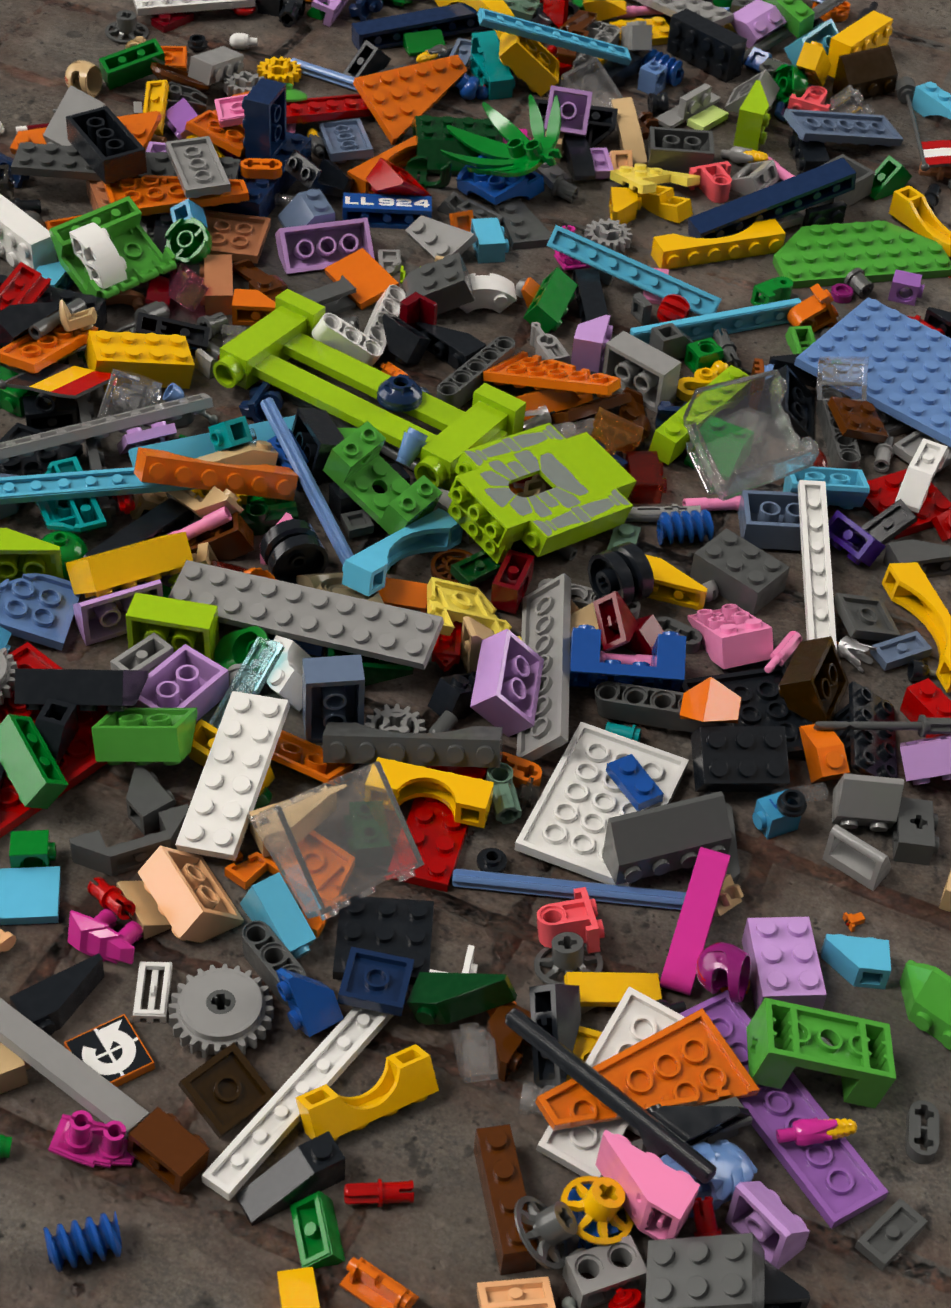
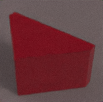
M614 591L593 601L598 627L601 629L603 650L608 652L630 642L639 623L620 594Z
M653 614L636 619L639 624L630 642L622 645V647L636 654L652 655V648L658 634L664 632Z

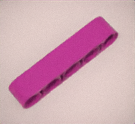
M700 847L662 972L660 987L691 995L697 975V959L705 948L731 855Z

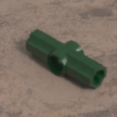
M254 500L249 502L240 514L252 529L254 535L267 533L269 528L275 526L286 512L291 514L293 519H299L295 501L268 505L264 501Z

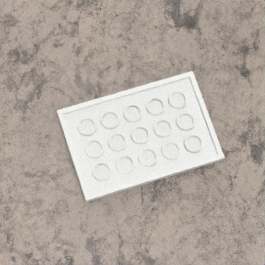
M580 722L518 836L514 850L599 882L616 885L602 858L608 818L636 812L637 810L606 772L607 763L630 754L635 757L664 793L662 802L645 808L649 809L671 802L688 767L689 760ZM625 882L618 885L631 886L632 883Z

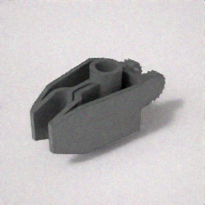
M169 82L166 111L183 98L198 115L206 111L208 97L195 88Z

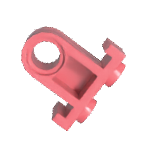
M810 86L801 98L796 97V94L792 93L787 109L829 112L830 104L825 105L827 90L821 86Z
M728 161L691 167L689 174L701 176L700 185L689 186L688 188L695 190V187H699L707 198L714 203L727 202L732 182L730 177L731 164Z
M586 887L574 889V900L547 904L538 910V940L543 946L552 948V939L557 934L573 932L582 937L583 942L586 943L588 954L600 952V938L605 937L604 927L601 919L596 920V917H598L596 901L594 898L589 899Z

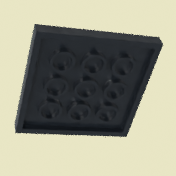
M785 665L776 666L769 674L764 671V668L684 680L680 692L683 693L709 677L714 678L741 697L738 723H733V726H785L788 759L805 757L799 727L813 723L789 710L785 700L780 697L778 685L786 672Z

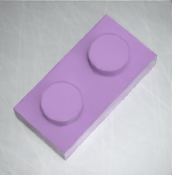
M590 148L596 179L610 178V171L614 169L607 148Z

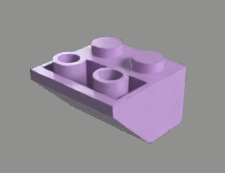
M603 315L578 324L573 340L571 365L576 366V371L586 368L590 370L591 375L602 373L606 343L611 340L613 326L609 325L610 315Z

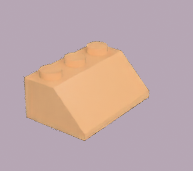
M159 846L138 871L139 876L144 882L145 890L157 902V908L169 921L173 934L182 941L189 940L202 943L238 927L244 922V919L202 856Z

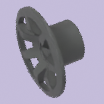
M130 10L117 12L116 21L110 23L105 28V35L110 40L118 43L127 44L130 40L135 39L134 33L137 36H143L145 39L149 35L148 28L144 24L137 22L136 13ZM125 35H128L130 40H124Z
M563 932L557 934L552 939V948L544 947L536 955L534 970L538 978L546 984H565L553 980L558 977L561 971L565 972V974L575 971L592 972L585 965L589 966L597 963V968L594 972H602L603 959L599 952L591 953L593 956H585L584 950L587 951V946L583 942L582 937L573 932ZM552 951L551 958H544L545 955ZM540 966L552 967V969L544 975Z
M524 1196L520 1198L514 1208V1217L519 1236L526 1249L538 1263L547 1269L558 1270L564 1267L565 1257L568 1256L566 1239L575 1235L578 1231L577 1220L572 1210L562 1201H557L547 1207L535 1197ZM524 1204H527L528 1212L522 1209ZM522 1222L532 1225L533 1230L525 1233ZM538 1238L540 1243L536 1251L530 1241ZM547 1254L554 1261V1263L546 1260Z

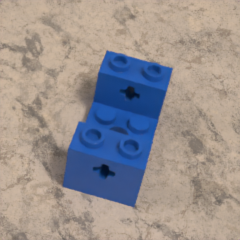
M579 625L578 628L573 627L570 637L569 687L596 688L601 682L613 681L679 692L685 680L687 636H679V633L674 631L658 634L652 648L651 666L647 662H634L633 665L621 664V661L614 659L605 660L603 663L600 662L601 629H595L592 625Z

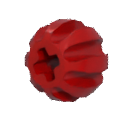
M669 294L663 298L657 311V318L660 323L687 318L690 305L681 295Z

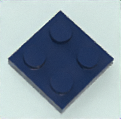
M351 946L338 993V1004L402 1016L414 959Z

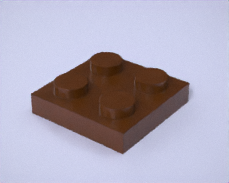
M832 396L827 404L842 436L884 443L889 437L872 403Z

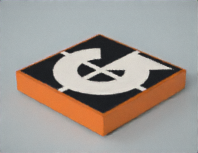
M125 1014L64 1042L66 1049L116 1087L155 1069L153 1059Z

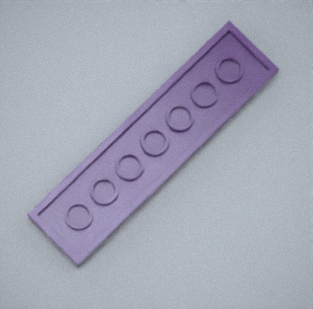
M728 990L679 1013L687 1017L703 1008L749 1073L746 1028L751 1019L738 1003L731 1002ZM793 1072L782 1089L756 1084L760 1089L758 1095L738 1099L744 1108L749 1109L753 1128L831 1229L886 1199L888 1190L845 1137L804 1147L796 1145L794 1141L786 1143L777 1142L776 1130L792 1128V1123L798 1119H830Z

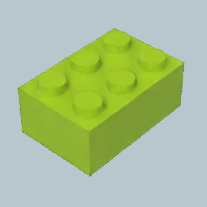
M135 592L126 613L128 649L152 633H156L173 647V653L186 644L214 661L215 649L219 642L218 606Z

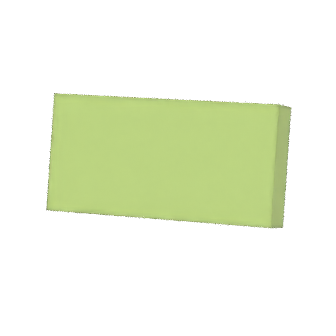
M712 105L689 118L687 126L694 130L708 131L727 120L729 113Z

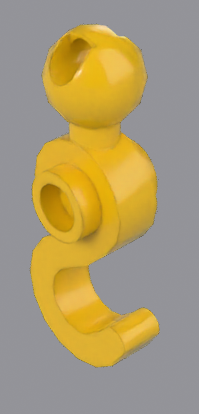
M718 360L712 364L711 369L704 367L696 370L694 377L679 379L676 396L680 400L689 402L699 391L704 389L727 369L729 365L722 360Z

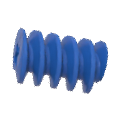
M652 48L643 57L641 67L651 60L658 61L661 65L668 67L666 83L672 86L680 84L684 76L683 62L681 60L676 61V58H670L668 54L663 55V52H657L655 48Z
M707 509L701 510L700 513L697 510H692L690 514L687 511H682L680 515L677 511L671 512L670 515L667 512H662L657 521V540L659 545H663L664 537H667L669 544H673L674 537H677L679 544H683L685 536H687L689 543H693L695 535H697L699 542L704 541L705 535L708 536L709 541L713 539L714 525L711 514Z
M114 1211L113 1222H110L105 1213H101L99 1225H96L90 1216L86 1217L84 1229H81L76 1220H72L70 1232L68 1233L61 1223L57 1224L55 1236H52L47 1227L43 1228L49 1262L54 1264L58 1272L63 1271L65 1260L69 1261L73 1269L77 1268L79 1256L84 1258L87 1265L92 1264L93 1253L97 1252L101 1261H106L108 1249L113 1251L116 1258L121 1257L122 1241L116 1211Z

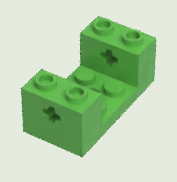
M367 421L331 450L323 471L391 535L433 512L443 492L425 475L412 485L399 475L379 455L386 438ZM379 485L383 487L385 493L375 492L372 486Z
M765 997L746 1028L749 1075L758 1085L782 1089L795 1067H801L841 1076L844 1102L876 1108L896 1080L890 1024ZM821 1037L828 1038L829 1042L834 1046L824 1043Z

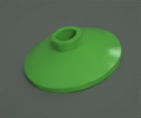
M286 83V102H300L307 99V94L294 89L293 84Z

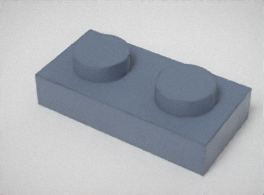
M914 631L872 645V647L877 649L874 651L870 650V654L886 671L908 664L911 659L920 660L929 657L932 647L918 631Z

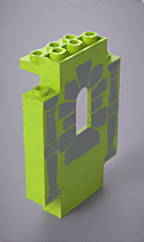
M546 423L462 451L454 469L458 475L455 477L448 493L452 501L447 512L499 564L504 561L513 542L522 540L537 557H540L624 524L633 507V504L627 499L636 480L587 432L565 438L550 423ZM539 474L553 488L530 497H520L510 490L509 484Z

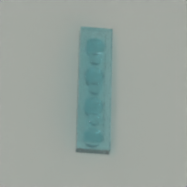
M262 637L256 638L209 724L217 729L219 728L232 691L259 695L285 649L280 642Z

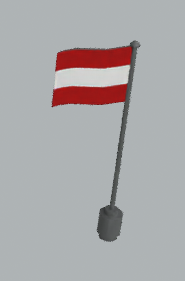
M901 77L896 82L895 89L898 100L908 104L922 162L921 170L927 171L929 168L951 166V140L921 142L911 103L916 84L911 77Z

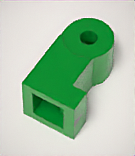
M780 276L755 285L750 303L756 306L789 300L793 281L787 277Z

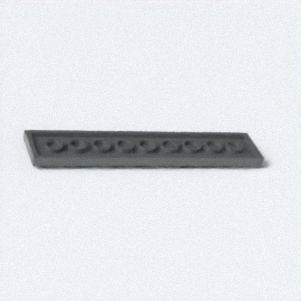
M20 142L11 165L12 175L102 181L73 145L61 146L52 143L34 144L33 142ZM146 152L147 173L134 178H142L144 175H177L166 152ZM219 157L228 179H238L241 159Z

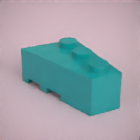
M495 30L472 33L470 71L480 79V86L485 85L489 90V100L511 98L513 89H515V79L509 66L503 65L499 59L500 42Z

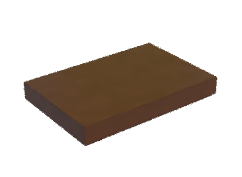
M628 392L614 394L610 397L598 398L573 408L555 412L550 415L551 425L571 422L632 402L631 394Z

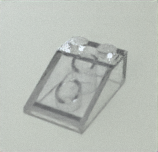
M597 57L562 74L560 87L593 92L592 106L612 108V99L623 98Z

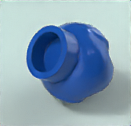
M465 73L456 84L462 99L473 100L477 97L480 100L488 98L489 90L485 85L479 86L480 79L476 76H468Z

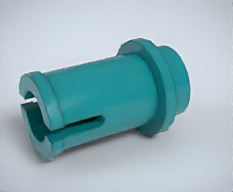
M609 721L606 724V731L637 742L641 740L642 729L637 728V725L633 724L630 727Z

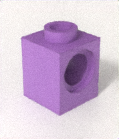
M896 269L888 300L915 306L916 298L922 297L924 285L920 284L922 275Z

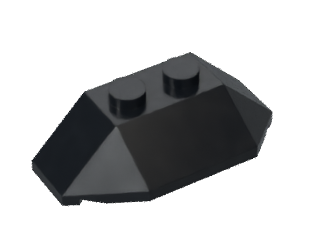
M535 99L545 125L548 100ZM591 105L586 140L590 148H595L615 130L617 108ZM565 134L564 137H579V136H573V135H566V134Z

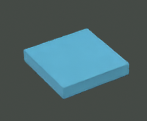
M60 866L0 868V925L58 923L61 885Z

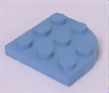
M27 573L23 574L22 578L11 581L6 579L0 583V626L11 632L13 636L62 651L74 616L73 604L78 603L81 594L74 595L70 581L52 575Z

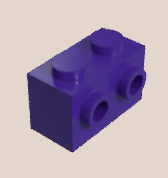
M838 510L828 521L830 544L839 551L842 548L846 549L849 552L847 557L857 565L863 562L870 567L886 547Z

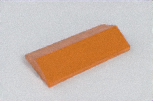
M284 730L281 731L272 760L330 786L335 785L337 788L355 765L353 763H323L322 747Z

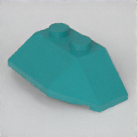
M75 456L50 462L45 474L83 470ZM95 497L36 502L49 530L70 531L75 534H81L107 526L105 517Z

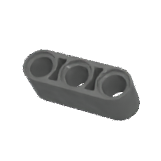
M248 922L242 929L243 955L264 983L268 985L276 998L283 1005L289 1006L288 1002L284 1001L278 992L277 983L280 981L276 970L284 968L306 976V972L265 922Z

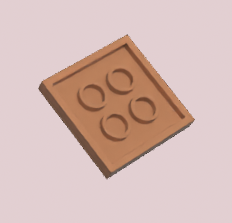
M204 210L208 225L207 230L212 238V247L209 255L232 254V261L249 259L252 263L258 264L271 226V218Z

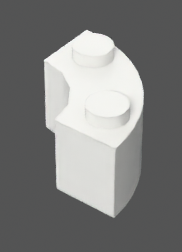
M92 222L69 232L73 252L84 264L90 280L93 279L100 288L106 289L127 279L125 271L127 264L124 258L119 255L105 228H100Z
M475 273L469 274L475 301L462 305L460 308L466 313L481 308L493 309L501 313L517 300L514 283L501 275L493 273L477 276Z
M276 635L274 640L269 643V651L264 664L265 679L274 692L282 699L288 700L290 706L300 712L302 709V658L312 657L293 640Z

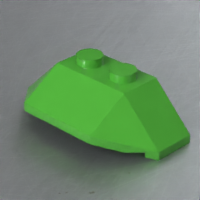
M909 960L905 964L899 981L908 1020L913 1022L917 1028L927 1032L941 1042L945 1048L951 1050V977L935 966Z

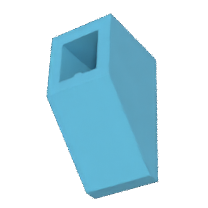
M826 934L821 949V958L852 986L885 990L891 973L889 940L873 937L845 936L843 934Z

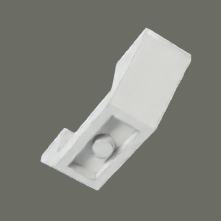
M923 438L908 466L895 502L901 499L911 511L919 513L937 469L942 468L948 457V446Z

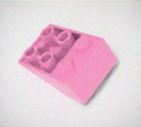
M725 604L721 609H701L697 611V614L687 615L691 626L702 634L701 643L710 659L722 669L772 659L769 656L773 651L772 627L738 607V605Z
M605 1130L595 1165L603 1177L616 1180L624 1189L625 1201L622 1206L638 1230L654 1240L677 1238L691 1213L700 1184L696 1183L688 1173L681 1170L676 1171L664 1164L657 1155L651 1152H643L636 1148L626 1137L620 1134H612Z

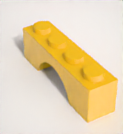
M377 757L368 782L367 801L386 799L387 807L397 809L401 804L413 798H434L450 808L455 822L484 828L492 804L494 782Z
M414 1044L386 1057L382 1076L374 1087L364 1094L355 1097H344L336 1094L325 1084L296 1097V1102L305 1134L310 1139L329 1131L336 1141L339 1136L352 1130L363 1129L376 1119L397 1113L400 1108L411 1103L426 1100L429 1095L438 1092L439 1088L431 1056L417 1044Z

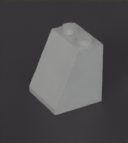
M71 85L43 134L46 144L72 145L68 141L66 116L106 106L105 103Z

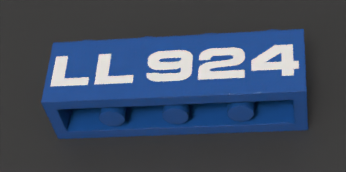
M343 193V220L368 217L370 228L407 229L421 215L428 218L432 217V196Z

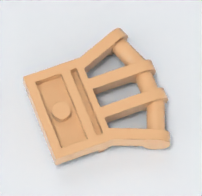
M548 1276L477 1283L479 1308H556Z

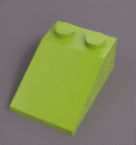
M759 80L755 81L739 109L733 146L752 148V150L758 151L761 144L764 145L766 142L767 132L764 131L771 117V114H768L769 103Z
M0 528V583L6 579L11 581L22 578L23 574L27 573L47 574L64 579L60 546L8 528Z

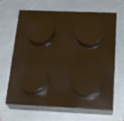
M234 1042L187 1075L178 1084L219 1139L263 1107L275 1095Z

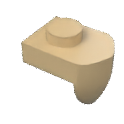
M63 299L60 300L59 316L65 331L76 329L84 331L94 326L98 317L94 307L71 314Z

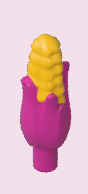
M817 1118L798 1119L792 1123V1128L777 1129L776 1138L778 1143L794 1141L798 1146H810L850 1136V1134L856 1132L857 1124L852 1119L847 1120L844 1118L822 1120Z

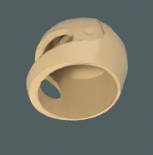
M78 60L68 66L65 73V81L68 88L72 85L86 94L96 97L102 87V74L98 66L89 61Z

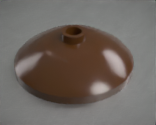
M151 63L150 68L158 80H167L168 83L175 82L195 88L201 93L206 92L211 87V85L189 77L186 71L161 63Z

